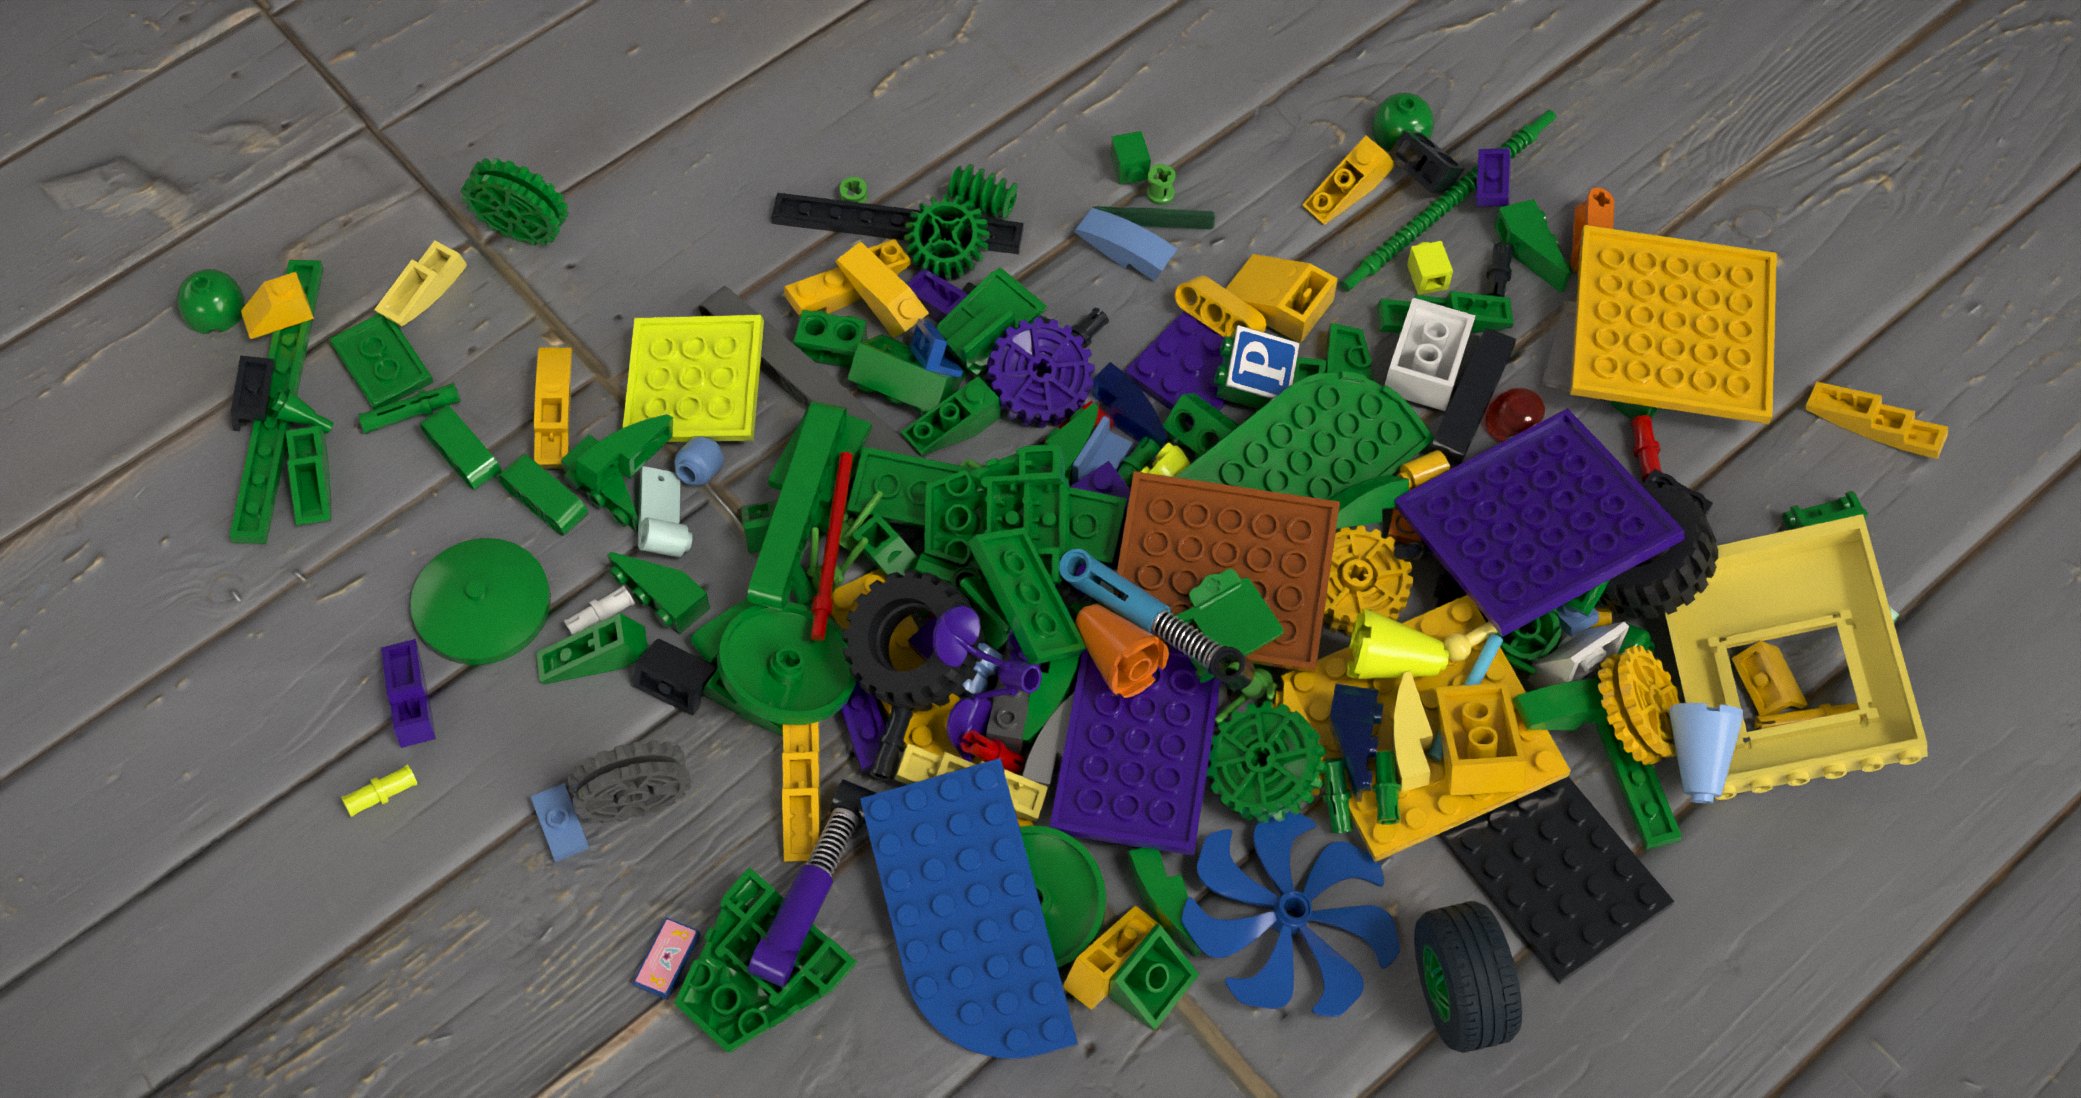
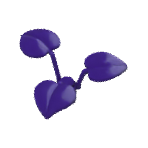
M955 606L943 612V615L939 617L935 625L933 647L936 656L942 663L951 667H958L964 662L967 652L978 658L999 666V679L1006 686V688L976 693L973 700L962 698L950 712L947 721L949 740L964 760L972 762L975 756L964 752L961 749V742L972 746L970 742L962 739L969 730H975L984 737L986 736L992 704L984 698L1006 694L1015 696L1017 690L1026 693L1035 692L1042 680V672L1039 668L1042 663L1035 665L1028 663L1012 629L1008 635L1009 645L1013 649L1009 655L1010 660L1002 661L975 649L971 645L975 643L979 636V617L969 607Z

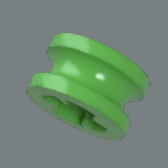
M859 177L844 179L840 184L841 200L865 203L868 198L866 182ZM851 189L853 192V189H859V194L854 193V196L848 194V190Z

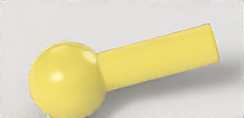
M1489 621L1466 635L1459 633L1451 634L1444 641V649L1449 650V659L1451 661H1463L1470 655L1473 646L1486 640L1490 634L1498 633V631Z

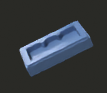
M565 783L530 796L555 862L590 849Z

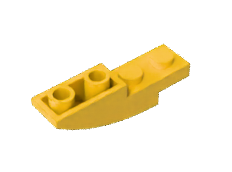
M895 239L868 248L896 275L900 274L911 264V259ZM840 267L784 286L783 293L799 317L803 310L814 312L821 309L823 312L830 314L862 298Z
M539 347L534 409V461L543 469H563L561 459L569 453L572 348Z

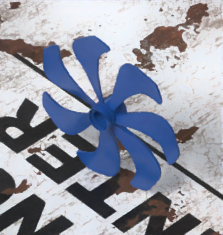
M1290 811L1286 813L1285 820L1280 822L1274 817H1270L1268 823L1258 822L1253 832V841L1257 855L1281 897L1249 878L1234 863L1230 855L1231 829L1220 830L1208 835L1199 855L1197 874L1207 888L1230 899L1272 909L1271 912L1243 919H1216L1207 915L1197 905L1195 900L1189 897L1184 905L1181 922L1197 947L1205 955L1212 958H1225L1239 952L1271 927L1279 933L1270 959L1258 974L1252 978L1236 979L1228 977L1225 979L1227 988L1239 1003L1267 1009L1282 1008L1292 998L1294 989L1292 936L1301 932L1318 963L1323 980L1324 991L1318 1003L1312 1008V1012L1320 1016L1339 1017L1361 996L1364 989L1363 978L1350 962L1306 926L1308 921L1313 920L1332 925L1362 938L1373 949L1379 966L1382 969L1388 967L1400 952L1399 940L1393 918L1386 910L1378 906L1361 905L1312 911L1311 901L1340 881L1358 878L1380 887L1384 885V876L1379 861L1374 862L1371 855L1353 844L1340 841L1328 845L1314 864L1303 892L1294 891L1290 869L1292 843L1299 835L1316 827L1314 821L1301 813L1294 815ZM1285 910H1291L1296 914L1297 918L1289 916Z

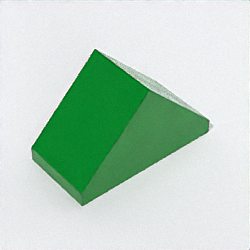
M774 501L741 506L743 527L749 553L761 551L775 510Z

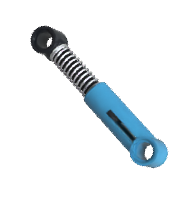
M1072 549L1062 556L1059 566L1060 574L1075 589L1088 595L1117 615L1153 635L1159 636L1164 642H1168L1169 645H1173L1176 649L1178 648L1180 652L1188 655L1189 658H1193L1194 661H1198L1200 665L1207 668L1209 673L1215 676L1227 688L1242 690L1252 682L1255 670L1253 664L1238 649L1219 645L1218 642L1209 639L1207 635L1204 636L1203 632L1199 633L1198 629H1194L1187 622L1184 623L1183 619L1179 620L1178 616L1170 613L1171 609L1168 605L1099 562L1086 551ZM1086 564L1085 572L1080 576H1076L1077 569ZM1103 581L1120 592L1118 597L1099 585L1100 582ZM1239 662V668L1235 674L1226 676L1227 667L1231 663Z

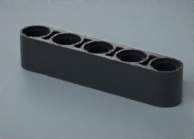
M1487 327L1485 328L1437 431L1430 453L1439 450L1448 461L1458 465L1462 464L1516 343V338Z

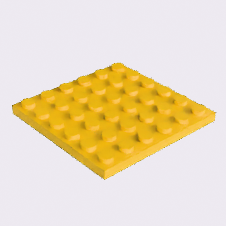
M1584 225L1580 244L1570 395L1769 424L1773 413L1777 253Z
M1466 595L1402 624L1444 643L1445 639L1451 634L1459 633L1466 635L1485 624L1486 621L1475 603ZM1487 639L1473 646L1470 655L1465 660L1455 662L1449 659L1445 671L1440 670L1437 676L1413 677L1433 733L1432 744L1440 730L1435 694L1436 687L1464 685ZM1349 646L1317 660L1315 673L1293 670L1281 676L1282 685L1284 680H1290L1313 730L1319 733L1321 737L1319 743L1326 750L1323 760L1337 757L1344 759L1347 789H1350L1352 798L1349 799L1351 817L1374 862L1570 775L1571 770L1548 730H1527L1512 700L1517 695L1526 693L1502 649L1499 647L1480 684L1506 682L1508 684L1526 757L1523 791L1450 796L1443 756L1440 761H1435L1427 756L1428 749L1423 752L1430 769L1429 785L1404 792L1399 791L1398 799L1401 822L1391 825L1377 823L1376 793L1372 790V786L1377 784L1375 756L1379 751L1393 752L1394 712L1402 678H1349L1347 674V660L1354 661L1355 658L1352 655L1353 649H1349Z

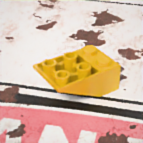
M1252 254L1226 287V290L1258 310L1264 316L1267 326L1301 344L1334 301L1338 278L1311 263Z

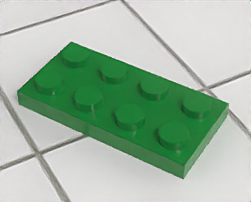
M1025 527L978 534L967 542L1028 663L1035 665L1077 656L1087 649Z

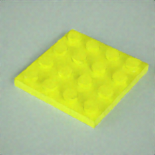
M761 315L634 318L623 428L649 418L669 414L673 417V437L668 442H688L691 438L697 436L714 441H754L764 328L763 317Z

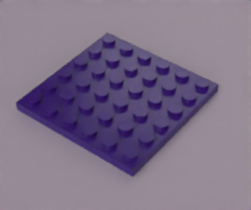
M1568 408L1394 499L1397 506L1395 508L1502 637L1685 540L1682 527Z

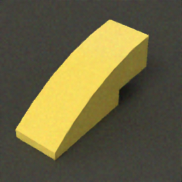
M434 240L419 262L413 259L409 262L374 310L401 327L428 309L445 293L467 267L466 262L458 252Z
M1411 671L1403 674L1397 694L1393 722V752L1395 753L1396 775L1398 783L1402 788L1401 792L1429 785L1430 769L1423 751L1432 747L1433 733Z

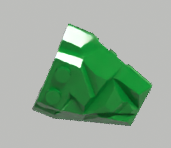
M1061 445L1024 446L1017 449L1015 454L1000 460L993 458L986 461V465L969 472L965 469L926 485L924 553L981 570L967 543L973 536L1025 527L1053 583H1061L1060 560L1069 551V482L1065 478V462Z
M750 867L724 894L719 905L722 909L713 928L709 927L704 937L707 940L698 960L693 961L674 1002L683 1013L729 1054L833 992L858 963L830 937L828 938L812 924L799 950L792 973L784 987L749 974L748 968L754 951L760 940L765 938L784 901V898Z

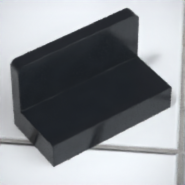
M240 355L231 408L233 431L241 430L242 419L266 421L275 369L274 359Z
M656 639L635 662L633 687L694 715L700 708L702 688L716 672V666L668 642Z

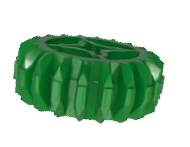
M944 194L942 197L943 202L937 203L936 198L932 196L930 198L931 206L927 207L926 204L920 203L921 214L912 211L911 219L914 222H907L905 225L909 233L904 235V241L910 244L906 247L907 254L914 255L912 263L915 266L922 264L921 270L927 269L930 271L932 269V273L937 276L944 272L948 280L952 277L951 272L957 271V275L962 278L964 276L962 268L966 267L969 271L973 272L975 267L972 260L982 263L983 255L980 252L988 251L989 247L985 241L990 239L989 231L984 230L988 226L987 220L980 219L982 212L979 208L972 210L973 204L970 200L961 205L960 196L957 195L953 202H949L948 195ZM956 217V219L952 221H944L941 218ZM930 224L934 234L928 239L929 243L923 247L921 244L922 236ZM971 228L973 231L972 239L964 250L960 239L965 235V231ZM940 230L943 234L948 233V236L951 233L954 244L951 240L946 241L945 238L943 241ZM941 253H950L954 257L941 258L937 256Z

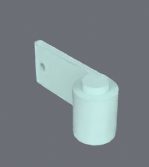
M642 466L640 468L639 550L680 558L684 552H689L692 545V533L688 532L687 525L679 524L680 478L675 472Z

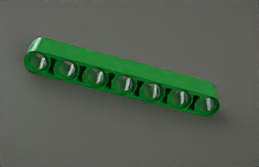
M816 401L811 403L750 580L747 595L748 603L784 610L844 433L847 421L846 407Z

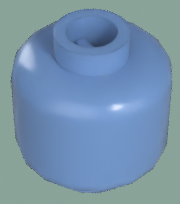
M702 436L691 438L675 455L676 473L687 484L696 486L707 484L722 469L724 464L723 453L719 445L714 440Z

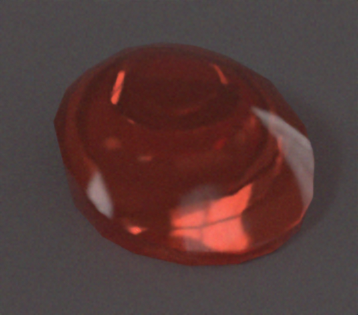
M1513 388L1500 394L1490 404L1486 412L1485 425L1488 432L1493 438L1504 442L1507 437L1515 436L1540 423L1545 414L1543 400L1538 394L1525 388Z

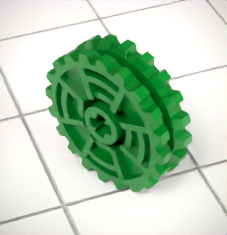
M487 158L482 159L481 162L477 161L470 172V177L466 179L460 192L463 194L461 197L462 201L468 204L466 208L476 214V219L487 223L488 228L498 230L506 238L510 236L518 242L527 241L530 245L536 246L537 242L542 246L547 245L548 242H554L560 232V226L563 225L569 214L567 211L568 204L562 201L564 196L554 190L555 186L552 183H546L542 180L543 176L540 174H533L529 171V168L525 166L518 167L509 160L506 163L502 162L499 158H493L492 161Z
M1264 701L1260 708H1257L1254 703L1247 704L1246 711L1243 713L1236 709L1231 713L1232 720L1230 722L1222 721L1218 725L1221 730L1220 734L1212 736L1211 744L1213 745V750L1210 751L1209 756L1211 767L1207 769V777L1214 779V783L1210 787L1215 794L1220 795V800L1226 806L1250 821L1253 817H1257L1260 823H1268L1270 817H1274L1280 822L1285 820L1286 813L1290 811L1297 815L1301 812L1300 805L1303 802L1310 804L1314 800L1311 794L1313 789H1321L1323 784L1319 779V774L1326 772L1327 765L1321 761V757L1326 755V750L1323 745L1318 743L1321 739L1319 733L1313 730L1311 724L1299 712H1291L1290 708L1282 703L1278 708H1275L1271 701Z

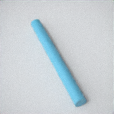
M1490 634L1464 685H1476L1482 682L1503 642L1501 637ZM1440 730L1427 753V756L1435 761H1440L1443 756Z

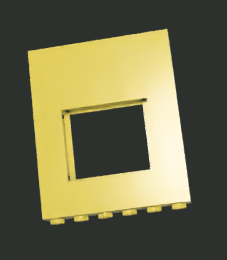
M1863 514L1718 545V559L1715 562L1717 568L1714 576L1706 579L1709 585L1703 593L1697 592L1694 595L1695 600L1687 606L1685 604L1680 605L1676 608L1677 612L1669 615L1665 612L1685 702L1707 703V707L1719 708L1721 704L1741 709L1727 648L1837 626L1859 710L1747 732L1743 718L1721 797H1714L1717 800L1731 799L1737 793L1746 791L1764 793L1772 790L1773 786L1783 784L1800 786L1808 783L1810 779L1824 776L1827 779H1837L1845 776L1847 772L1861 769L1864 772H1873L1882 769L1884 765L1897 762L1902 765H1910L1919 762L1923 757H1928L1927 740ZM1867 714L1866 718L1860 719L1859 715ZM1750 737V741L1743 742V738Z

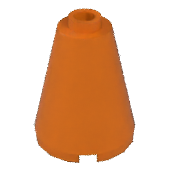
M1099 604L1086 606L1077 614L1075 626L1091 658L1109 689L1114 694H1121L1124 698H1129L1151 686L1156 680L1152 675L1158 667L1162 670L1164 669L1169 656L1167 645L1159 637Z

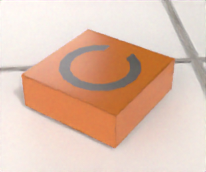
M1394 507L1387 538L1391 536L1396 540L1395 542L1404 544L1422 541Z

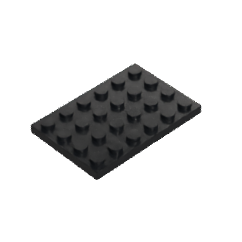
M1569 776L1438 834L1559 984L1662 914L1675 902Z

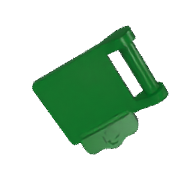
M1227 569L1220 574L1207 575L1202 583L1193 588L1189 593V602L1192 608L1175 615L1178 616L1179 620L1183 619L1184 623L1190 624L1193 621L1199 631L1203 632L1204 636L1207 635L1209 639H1213L1219 645L1234 647L1245 656L1279 638L1284 632L1283 627L1251 580L1247 577L1240 579L1237 572L1233 569ZM1190 658L1197 669L1195 674L1201 683L1215 677L1209 673L1207 668L1200 665L1198 661L1196 662L1193 658Z

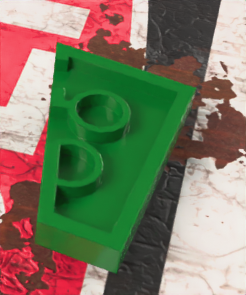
M1331 323L1327 335L1325 373L1354 372L1366 375L1367 379L1374 381L1370 367L1372 361L1363 329Z

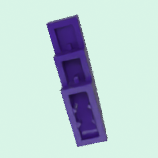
M927 269L921 270L906 283L929 312L928 315L938 323L968 295Z

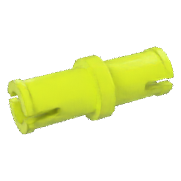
M407 764L381 779L377 777L370 779V784L346 796H342L341 799L350 817H353L355 814L379 802L382 805L389 802L388 798L412 786H416L418 783Z

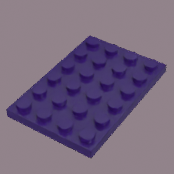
M1167 645L1169 651L1167 664L1163 670L1158 667L1152 676L1156 680L1141 693L1124 698L1121 694L1116 695L1109 689L1087 649L1084 650L1081 655L1050 828L1060 830L1073 837L1194 855L1221 682L1216 677H1213L1209 681L1201 683L1195 674L1197 669L1188 655H1184L1183 652H1180L1174 646Z

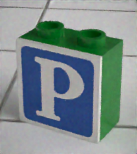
M1238 325L1229 337H1224L1220 347V355L1224 357L1222 366L1218 367L1214 378V384L1218 385L1216 397L1260 409L1276 395L1292 385L1300 343Z

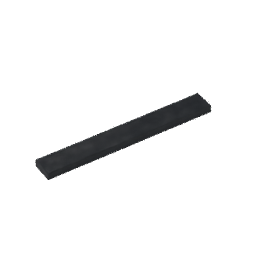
M777 193L771 219L772 224L904 240V235L909 233L905 227L906 223L914 222L911 219L912 211L921 214V210ZM942 217L941 219L944 221H952L956 219V217ZM980 218L986 219L988 224L984 229L989 231L990 239L985 241L989 247L988 251L1019 254L1024 223ZM930 224L923 233L922 243H929L928 239L934 234ZM971 228L967 229L965 235L960 239L962 248H967L971 242L973 235ZM940 230L942 240L944 241L945 238L946 241L951 240L954 244L952 234L950 233L948 236V233L943 234Z

